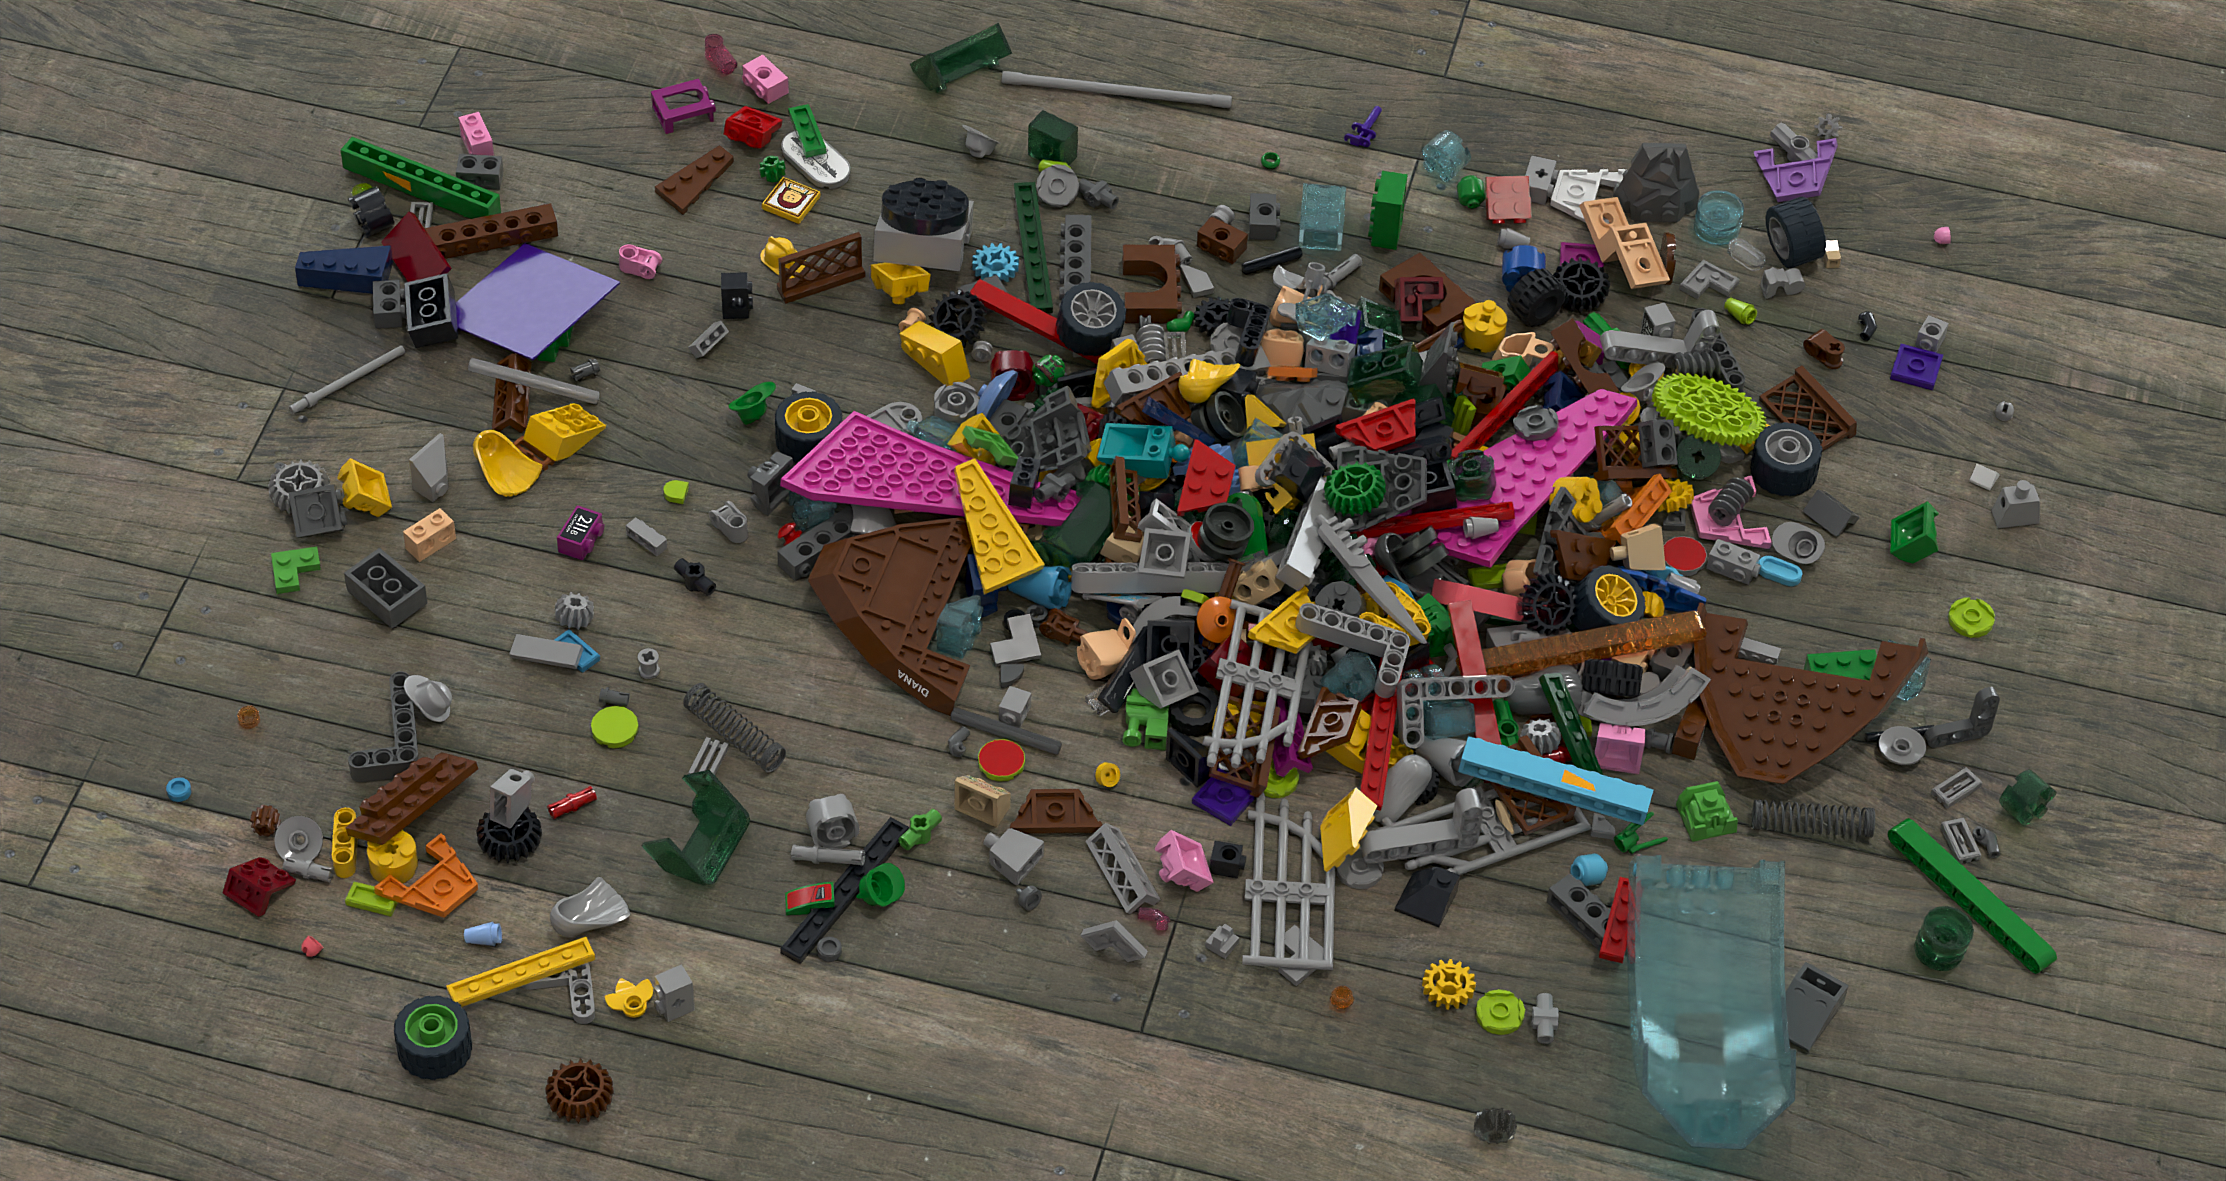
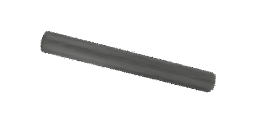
M954 707L951 712V720L1056 755L1059 754L1062 747L1061 741L958 707Z

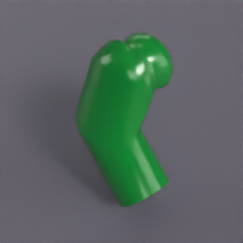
M1186 311L1183 318L1168 321L1166 325L1167 330L1170 333L1187 332L1193 323L1194 313Z

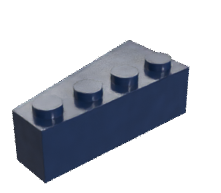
M391 245L300 252L295 266L297 285L373 294V281H387L389 279L393 266Z

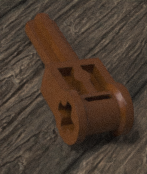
M1057 608L1050 609L1047 620L1041 623L1039 627L1041 634L1045 637L1056 639L1069 645L1072 639L1081 643L1080 636L1090 633L1079 628L1080 620L1066 615Z

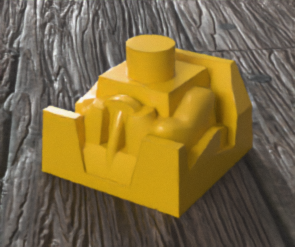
M885 262L871 265V279L877 290L882 289L885 293L889 294L894 304H904L905 298L914 295L916 292L928 291L931 274L920 266Z
M980 413L964 421L952 436L948 445L957 453L995 465L997 462L994 460L995 457L991 452L980 447L979 449L971 447L967 443L968 440L962 434L965 426L999 434L985 415Z
M351 458L341 467L337 479L344 482L342 485L345 494L343 505L347 509L354 507L364 512L370 511V514L380 517L392 508L384 473Z

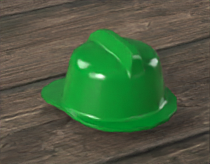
M764 382L754 386L740 398L732 401L729 404V409L736 411L745 425L758 420L766 413V398L775 391L776 384Z
M881 864L863 876L859 882L860 893L856 897L858 899L862 898L871 906H887L903 895L905 890L903 874L894 864Z

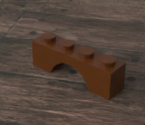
M1573 318L1550 332L1553 337L1550 342L1556 351H1562L1564 357L1561 359L1567 369L1572 368L1576 374L1573 376L1579 388L1584 386L1587 391L1584 394L1585 397L1600 389L1620 394L1608 373H1593L1581 365L1580 352L1586 343V339Z

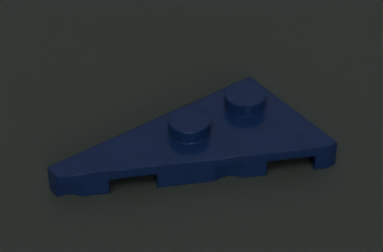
M1148 396L1142 412L1153 419L1163 422L1165 426H1172L1173 431L1178 430L1207 446L1213 444L1215 438Z

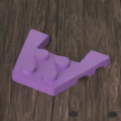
M1836 138L1817 141L1818 158L1775 165L1773 148L1754 151V155L1777 202H1783L1801 196L1805 198L1820 196L1838 144Z

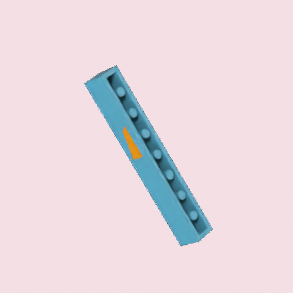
M1469 736L1458 772L1639 825L1644 824L1653 794V789L1646 788L1643 785H1635L1619 778H1611L1598 772H1590L1577 768L1574 765H1566L1553 761L1550 758L1538 757L1525 751L1514 750L1504 745L1493 744L1483 739Z

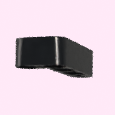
M1233 298L1230 301L1226 321L1232 326L1244 329L1239 341L1235 361L1240 366L1251 367L1256 361L1267 329L1271 309L1261 303L1243 298Z

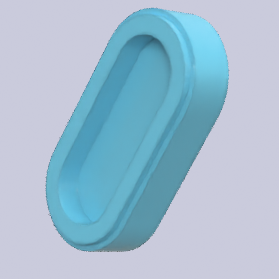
M1764 556L1759 560L1758 564L1761 565L1759 574L1786 586H1796L1801 582L1802 570L1797 565L1773 556Z

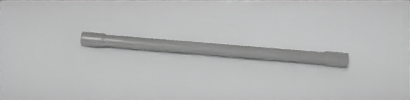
M1003 71L1002 73L1003 84L1104 93L1211 105L1213 107L1230 109L1232 96L1209 95L1054 78Z

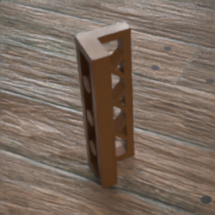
M512 353L497 363V365L508 366V368L531 373L532 362L517 353ZM496 378L492 430L499 432L509 425L520 433L526 430L530 387Z
M1115 456L1109 470L1113 537L1115 539L1140 543L1142 540V530L1138 528L1141 516L1138 503L1137 471L1125 469L1124 457ZM1126 477L1131 478V483L1126 484ZM1127 493L1133 498L1130 501L1127 500ZM1128 510L1134 514L1131 518L1128 516ZM1128 526H1130L1135 531V533L1126 532Z

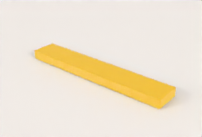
M583 937L446 985L447 992L453 1001L458 1002L463 1007L594 961L595 954L587 937Z

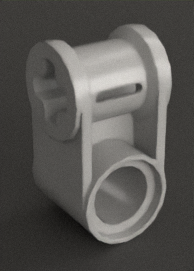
M731 501L725 502L724 506L716 511L711 510L709 512L712 524L728 537L730 541L741 543L748 538L747 518Z

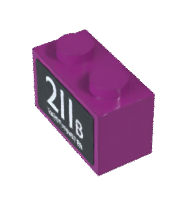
M577 505L557 536L558 552L584 560L587 553L593 550L597 537L603 534L605 525L602 521V513Z

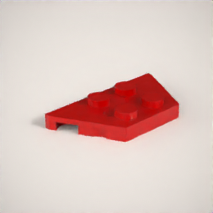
M1413 398L1338 424L1335 427V432L1357 446H1363L1368 450L1377 452L1379 449L1389 451L1415 442V399Z
M1196 439L1181 493L1177 516H1184L1185 512L1197 510L1198 513L1205 512L1214 504L1227 503L1232 485L1235 464Z

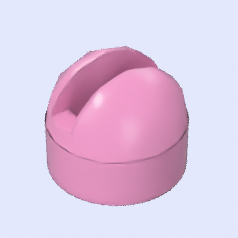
M1941 227L1935 231L1934 240L1937 243L1950 244L1949 227Z

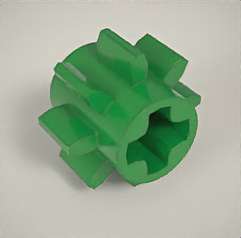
M767 156L763 162L759 163L761 178L766 177L769 182H777L782 176L786 175L784 160L779 161L777 156Z

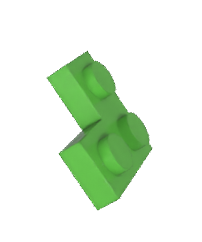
M965 426L962 434L968 440L967 443L975 449L980 447L991 452L995 457L994 460L1002 466L1010 465L1016 467L1018 456L999 434Z
M317 546L271 553L277 594L300 591L298 573L321 570Z

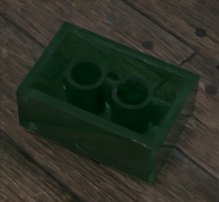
M1411 341L1351 358L1347 387L1357 406L1370 404L1380 399L1391 398L1395 395L1406 392L1410 393L1419 389L1423 360L1414 342Z

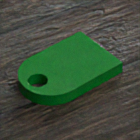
M1234 493L1228 497L1227 503L1236 504L1241 499L1243 503L1242 508L1251 515L1254 521V531L1246 551L1237 561L1243 563L1268 556L1263 512L1259 501L1254 496L1246 493Z

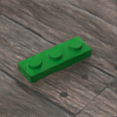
M809 104L788 108L789 117L805 157L826 154V145Z

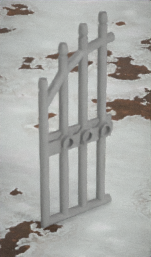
M1233 599L1231 600L1230 608L1237 611L1227 660L1220 658L1216 672V678L1223 681L1212 737L1204 736L1202 745L1210 746L1207 757V765L1209 767H1214L1216 764L1219 748L1233 749L1231 766L1238 768L1244 748L1258 745L1256 761L1263 763L1269 741L1284 733V746H1291L1310 649V643H1308L1300 650L1295 679L1281 675L1286 650L1276 648L1272 673L1259 669L1263 643L1254 640L1250 665L1237 663L1236 659L1245 613L1259 616V623L1273 611ZM1232 683L1245 686L1235 740L1221 739ZM1254 689L1267 692L1268 696L1261 733L1259 736L1245 738ZM1277 695L1291 699L1287 720L1271 729Z
M1505 785L1501 786L1504 788L1512 789L1511 787ZM1481 786L1473 787L1477 791L1483 809L1480 828L1483 835L1479 836L1478 843L1474 847L1465 850L1420 856L1416 860L1413 859L1406 862L1405 868L1413 870L1418 866L1422 867L1430 863L1453 867V869L1449 868L1446 870L1461 875L1592 829L1581 809L1577 807L1574 818L1578 824L1517 845L1511 836L1512 834L1500 822L1496 809H1494L1489 801L1499 797L1496 791L1491 789L1484 792ZM1539 795L1534 796V797H1538V798L1544 799V797L1539 796ZM1526 800L1515 802V804L1524 808ZM1528 801L1526 809L1538 804ZM1455 802L1395 823L1389 817H1385L1381 820L1383 827L1376 830L1421 824L1453 813ZM1554 810L1545 814L1554 816L1557 815V812ZM1531 818L1525 820V822L1530 826L1537 823L1538 818ZM1518 823L1513 825L1514 834L1522 832ZM1488 843L1494 852L1472 861L1450 857Z
M1262 793L1259 798L1256 797V811L1248 810V819L1255 820L1253 879H1246L1245 900L1252 901L1250 955H1243L1242 965L1333 970L1335 866L1326 872L1325 884L1311 883L1312 848L1323 859L1322 844L1312 834L1313 817L1311 812L1307 811L1304 813L1302 828L1289 820V803L1287 799H1282L1280 802L1279 816L1265 813V794ZM1265 822L1279 826L1277 881L1263 880ZM1288 830L1302 838L1301 882H1287ZM1262 901L1276 902L1275 957L1260 956ZM1286 903L1301 904L1299 958H1284ZM1310 904L1325 905L1323 960L1309 959Z

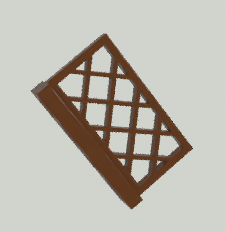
M859 232L778 258L779 283H777V290L785 304L865 277V270L862 267V236ZM855 241L850 249L846 248L849 243ZM835 248L830 255H826L828 250ZM841 252L845 253L840 260L836 259ZM815 255L810 262L805 261L809 256ZM821 258L825 259L820 266L816 265ZM795 262L789 269L785 268V264ZM801 265L805 266L800 273L795 272Z
M1802 365L1795 369L1794 375L1759 396V400L1781 423L1809 425V431H1811L1812 425L1825 427L1824 434L1814 433L1818 439H1823L1822 444H1820L1822 451L1845 437L1850 439L1856 435L1857 422ZM1794 383L1799 388V392L1786 391V387ZM1772 396L1782 397L1781 403H1771L1768 399ZM1785 397L1797 398V404H1784ZM1800 399H1810L1813 402L1812 407L1800 406ZM1782 411H1795L1794 418L1785 417ZM1798 411L1811 412L1810 419L1797 418ZM1814 413L1824 414L1826 421L1813 420ZM1828 427L1838 428L1841 432L1836 435L1827 434Z
M1638 425L1594 427L1599 472L1593 474L1597 482L1649 481L1653 475L1659 473L1663 479L1678 478L1677 469H1671V466L1642 468V463L1638 460L1641 455L1640 441L1636 438L1639 432ZM1603 431H1606L1611 437L1608 443L1603 440ZM1622 431L1628 437L1625 444L1618 437ZM1614 442L1621 448L1617 455L1611 449ZM1632 442L1638 448L1635 454L1628 449ZM1607 453L1613 459L1610 466H1606L1605 456ZM1624 453L1630 459L1627 466L1621 460Z
M1229 695L1228 703L1235 705L1241 712L1243 700ZM1252 703L1250 712L1253 711L1261 714L1260 721L1254 723L1249 715L1247 731L1252 729L1254 734L1259 736L1265 707ZM1276 706L1271 729L1278 726L1280 708ZM1227 708L1224 725L1230 722L1237 732L1238 722L1236 719L1240 717V713L1232 715ZM1223 725L1221 739L1222 736L1224 737L1223 739L1235 738L1236 733L1229 735ZM1275 738L1268 742L1266 757L1263 763L1256 761L1257 745L1255 748L1253 746L1243 749V751L1249 750L1254 759L1251 762H1247L1242 755L1240 762L1242 766L1236 769L1231 766L1229 761L1232 753L1225 755L1223 750L1219 748L1216 764L1214 767H1210L1209 777L1250 790L1251 796L1259 798L1268 785ZM1223 762L1230 772L1225 774L1216 771L1217 764ZM1245 769L1250 776V782L1243 780L1238 772Z
M1528 735L1520 737L1518 743L1508 746V748L1525 751L1531 755L1542 757ZM1489 781L1525 835L1562 820L1564 823L1573 820L1577 806L1546 797L1541 799L1531 796L1529 792L1524 794L1514 791V788H1504L1498 783ZM1512 796L1526 800L1524 808L1514 805L1511 801ZM1528 801L1542 805L1540 813L1526 809ZM1544 806L1555 809L1557 815L1549 816L1543 814ZM1524 815L1538 818L1537 823L1528 826L1523 819Z

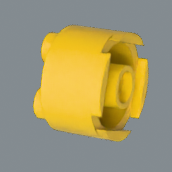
M1486 300L1485 302L1473 304L1464 310L1463 324L1465 330L1462 331L1461 338L1465 340L1464 344L1472 350L1474 348L1481 349V352L1497 350L1498 345L1505 338L1507 316L1494 301Z
M1561 477L1552 486L1555 489L1554 493L1550 494V505L1560 487H1565L1576 500L1571 513L1580 523L1591 521L1597 513L1602 511L1603 507L1597 487L1598 484L1594 478Z
M402 829L384 845L367 842L370 872L375 880L381 882L388 875H391L403 884L414 876L415 870L418 867V857L415 841L410 834Z

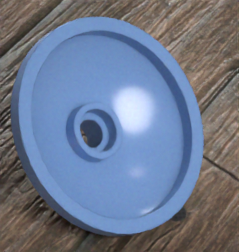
M1014 370L1007 371L996 376L988 385L984 384L978 392L980 399L976 413H983L989 420L1002 401L1008 399L1016 383L1018 373Z

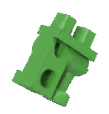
M1133 688L1131 695H1127L1125 721L1128 724V730L1123 733V743L1130 747L1139 746L1142 735L1138 729L1139 725L1147 726L1145 749L1166 750L1169 705L1160 709L1140 695L1137 689ZM1149 738H1157L1163 740L1159 743H1154Z

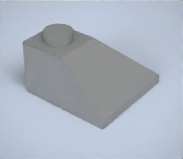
M439 433L409 459L413 490L432 502L443 496L448 490L444 435Z
M1145 528L1138 572L1141 574L1185 578L1191 533Z
M1180 650L1145 663L1129 672L1139 694L1160 709L1199 692Z

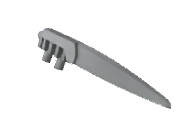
M1323 514L1318 515L1315 518L1320 525L1317 533L1349 573L1399 625L1420 643H1427L1404 606L1364 555V550L1360 547L1368 543L1366 537L1361 535L1357 539L1352 540L1350 533L1346 531L1354 526L1353 521L1348 518L1342 523H1338L1336 516L1327 520Z

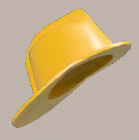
M770 236L760 257L766 266L779 275L778 258L796 253L797 251L788 239ZM795 262L785 264V268L789 269ZM801 265L795 272L800 273L805 266Z

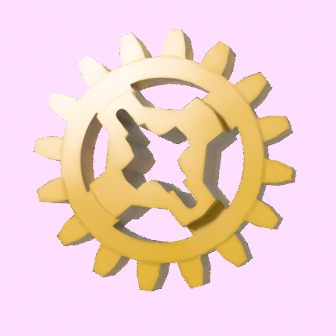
M1664 479L1672 492L1659 506L1658 512L1663 510L1667 512L1679 511L1680 507L1687 508V504H1692V500H1694L1692 485H1688L1687 481L1681 483L1680 479L1676 481Z
M1449 959L1448 964L1439 960L1438 966L1432 963L1430 970H1425L1422 986L1424 987L1423 994L1429 995V1002L1436 1000V1007L1445 1004V1008L1448 1010L1450 1005H1454L1458 1009L1460 1002L1467 1005L1468 998H1473L1476 982H1474L1475 975L1469 974V967L1462 968V962L1459 961L1455 965L1452 959Z

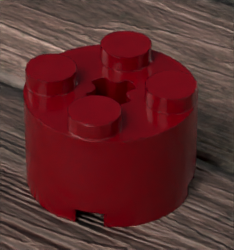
M1025 350L998 351L991 361V381L996 376L1007 371L1014 370L1018 373L1016 383L1007 399L1009 401L1022 400L1026 398V394L1030 391L1032 393L1035 389L1036 383L1032 377L1034 375L1032 371L1034 362L1029 353Z

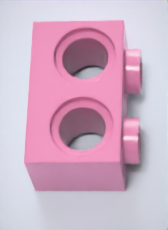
M476 112L458 117L460 135L468 153L472 155L494 156L492 139L480 113Z

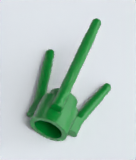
M1647 812L1644 823L1654 815V812ZM1631 822L1613 839L1616 847L1621 852L1629 851L1633 854L1638 850L1666 842L1668 838L1662 837L1637 845L1639 837L1635 831L1642 825Z

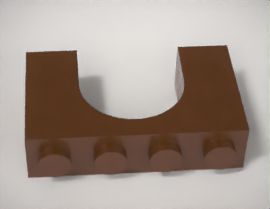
M1123 245V275L1153 276L1164 283L1161 289L1153 292H1125V323H1139V315H1142L1144 318L1147 315H1151V323H1168V321L1177 319V314H1182V301H1177V298H1181V285H1177V282H1180V269H1176V267H1179L1180 256L1179 253H1175V245Z
M1421 253L1414 255L1380 275L1379 291L1392 303L1395 302V279L1399 277H1443V302L1426 311L1422 316L1421 329L1429 336L1447 327L1451 322L1463 321L1464 310L1476 304L1472 297H1469L1462 291L1459 285L1452 282L1443 271H1440L1433 265L1430 259Z

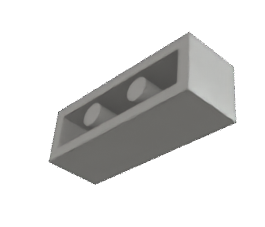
M722 321L715 322L688 348L695 358L702 357L729 331Z
M635 517L626 525V535L654 555L659 556L667 549V539L663 535L658 534L653 528L647 526L642 520L640 521Z
M1744 637L1738 657L1754 662L1777 665L1781 648Z

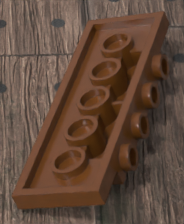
M442 752L437 754L434 759L422 757L417 761L411 762L409 768L401 774H396L392 782L379 787L375 795L362 801L359 807L361 816L355 818L351 824L345 827L347 835L384 845L478 770L477 762Z

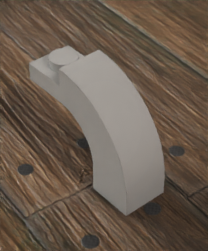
M1181 596L1166 597L1153 602L1136 619L1133 625L1136 631L1134 640L1143 626H1147L1148 620L1196 619L1200 608L1199 605L1196 603H1185V606H1181Z

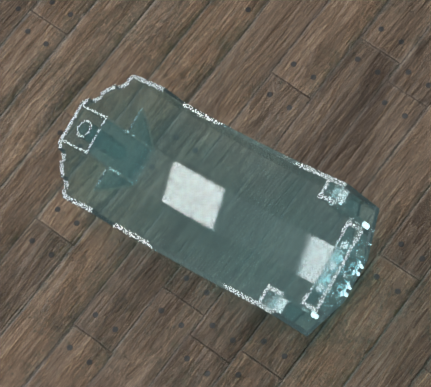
M1636 854L1629 862L1628 1002L1631 1046L1636 1079L1642 1095L1691 1147L1743 1150L1795 1101L1796 1049L1790 1050L1785 993V861L1770 862L1759 860L1752 868L1661 864V855L1642 856V854Z

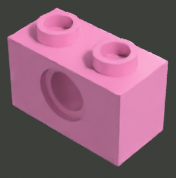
M764 55L743 65L742 80L744 84L750 86L757 96L764 99L768 104L789 93L788 77Z

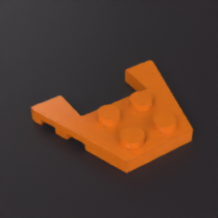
M440 833L426 845V852L440 861L436 866L410 887L405 886L393 876L388 875L374 887L375 894L443 918L478 890V883L464 863L459 861L455 850L446 842L445 836Z

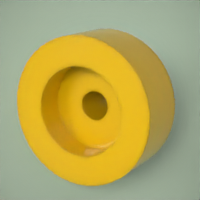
M1108 762L1100 764L1095 773L1096 781L1102 786H1115L1120 779L1118 766Z

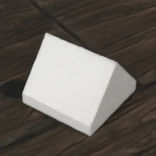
M1976 464L1969 482L1990 491L1998 479L1999 473Z

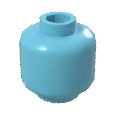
M1593 853L1576 857L1571 865L1570 872L1576 879L1582 881L1585 886L1600 884L1605 880L1608 866L1600 855Z

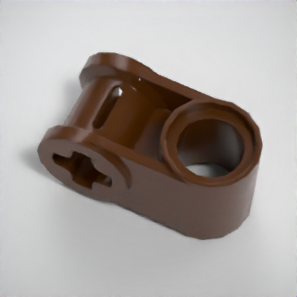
M1820 329L1804 340L1803 346L1805 351L1823 363L1827 368L1838 369L1842 366V354L1844 353L1845 346L1826 330Z

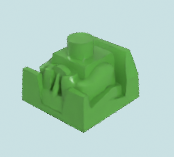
M1718 781L1687 787L1679 795L1676 807L1692 842L1737 832L1738 819L1733 817L1730 807L1725 800L1724 791Z

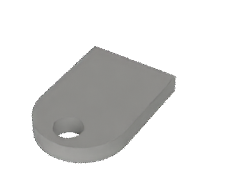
M906 402L890 403L867 415V417L899 431L902 428L908 429L913 433V437L917 436L922 428L921 412L914 405ZM905 415L914 416L911 419L904 418Z

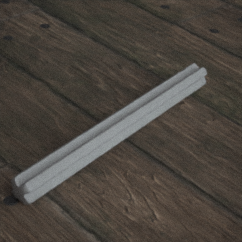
M471 358L468 365V370L471 372L588 403L597 404L599 399V392L475 358Z

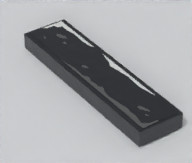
M1143 626L1097 698L1112 713H1118L1127 695L1130 694L1135 686L1129 672L1146 663L1147 626Z

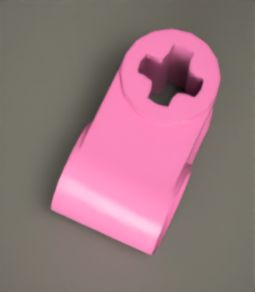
M630 244L624 245L619 249V268L622 272L641 276L645 279L654 278L655 270L662 262V257L659 253Z

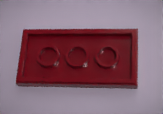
M410 211L381 241L383 246L391 245L392 258L408 282L445 273L448 274L452 269L416 215Z

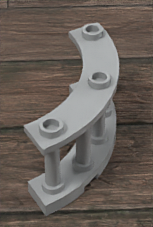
M1675 665L1670 674L1659 685L1637 697L1609 699L1596 692L1590 694L1582 690V703L1578 714L1615 725L1640 726L1656 723L1679 713L1681 709L1692 703L1702 693L1711 679L1692 667H1688L1685 670Z

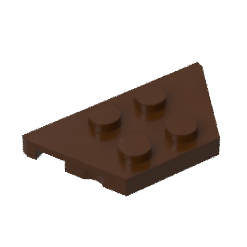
M1178 372L1117 405L1114 412L1135 425L1165 426L1163 422L1153 419L1142 412L1143 405L1149 396L1185 420L1189 419L1191 416L1190 407L1182 397L1178 385L1182 373Z
M1550 530L1551 538H1556L1558 550H1555V555L1559 562V571L1562 579L1580 582L1594 568L1607 566L1610 559V548L1616 545L1615 540L1561 530Z
M1322 687L1297 752L1300 759L1308 758L1350 742L1362 709L1359 700L1351 697L1348 698L1339 692L1337 694L1331 693L1327 687Z
M1031 789L1026 797V802L1022 804L1018 811L1017 818L1010 824V828L1025 834L1095 833L1102 826L1101 821L1096 819L1093 809L1089 803L1085 802L1084 796L1079 789Z

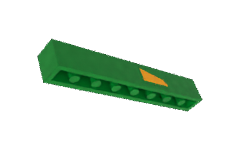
M351 137L340 150L344 169L427 202H433V204L457 214L474 219L501 213L499 194L378 146Z

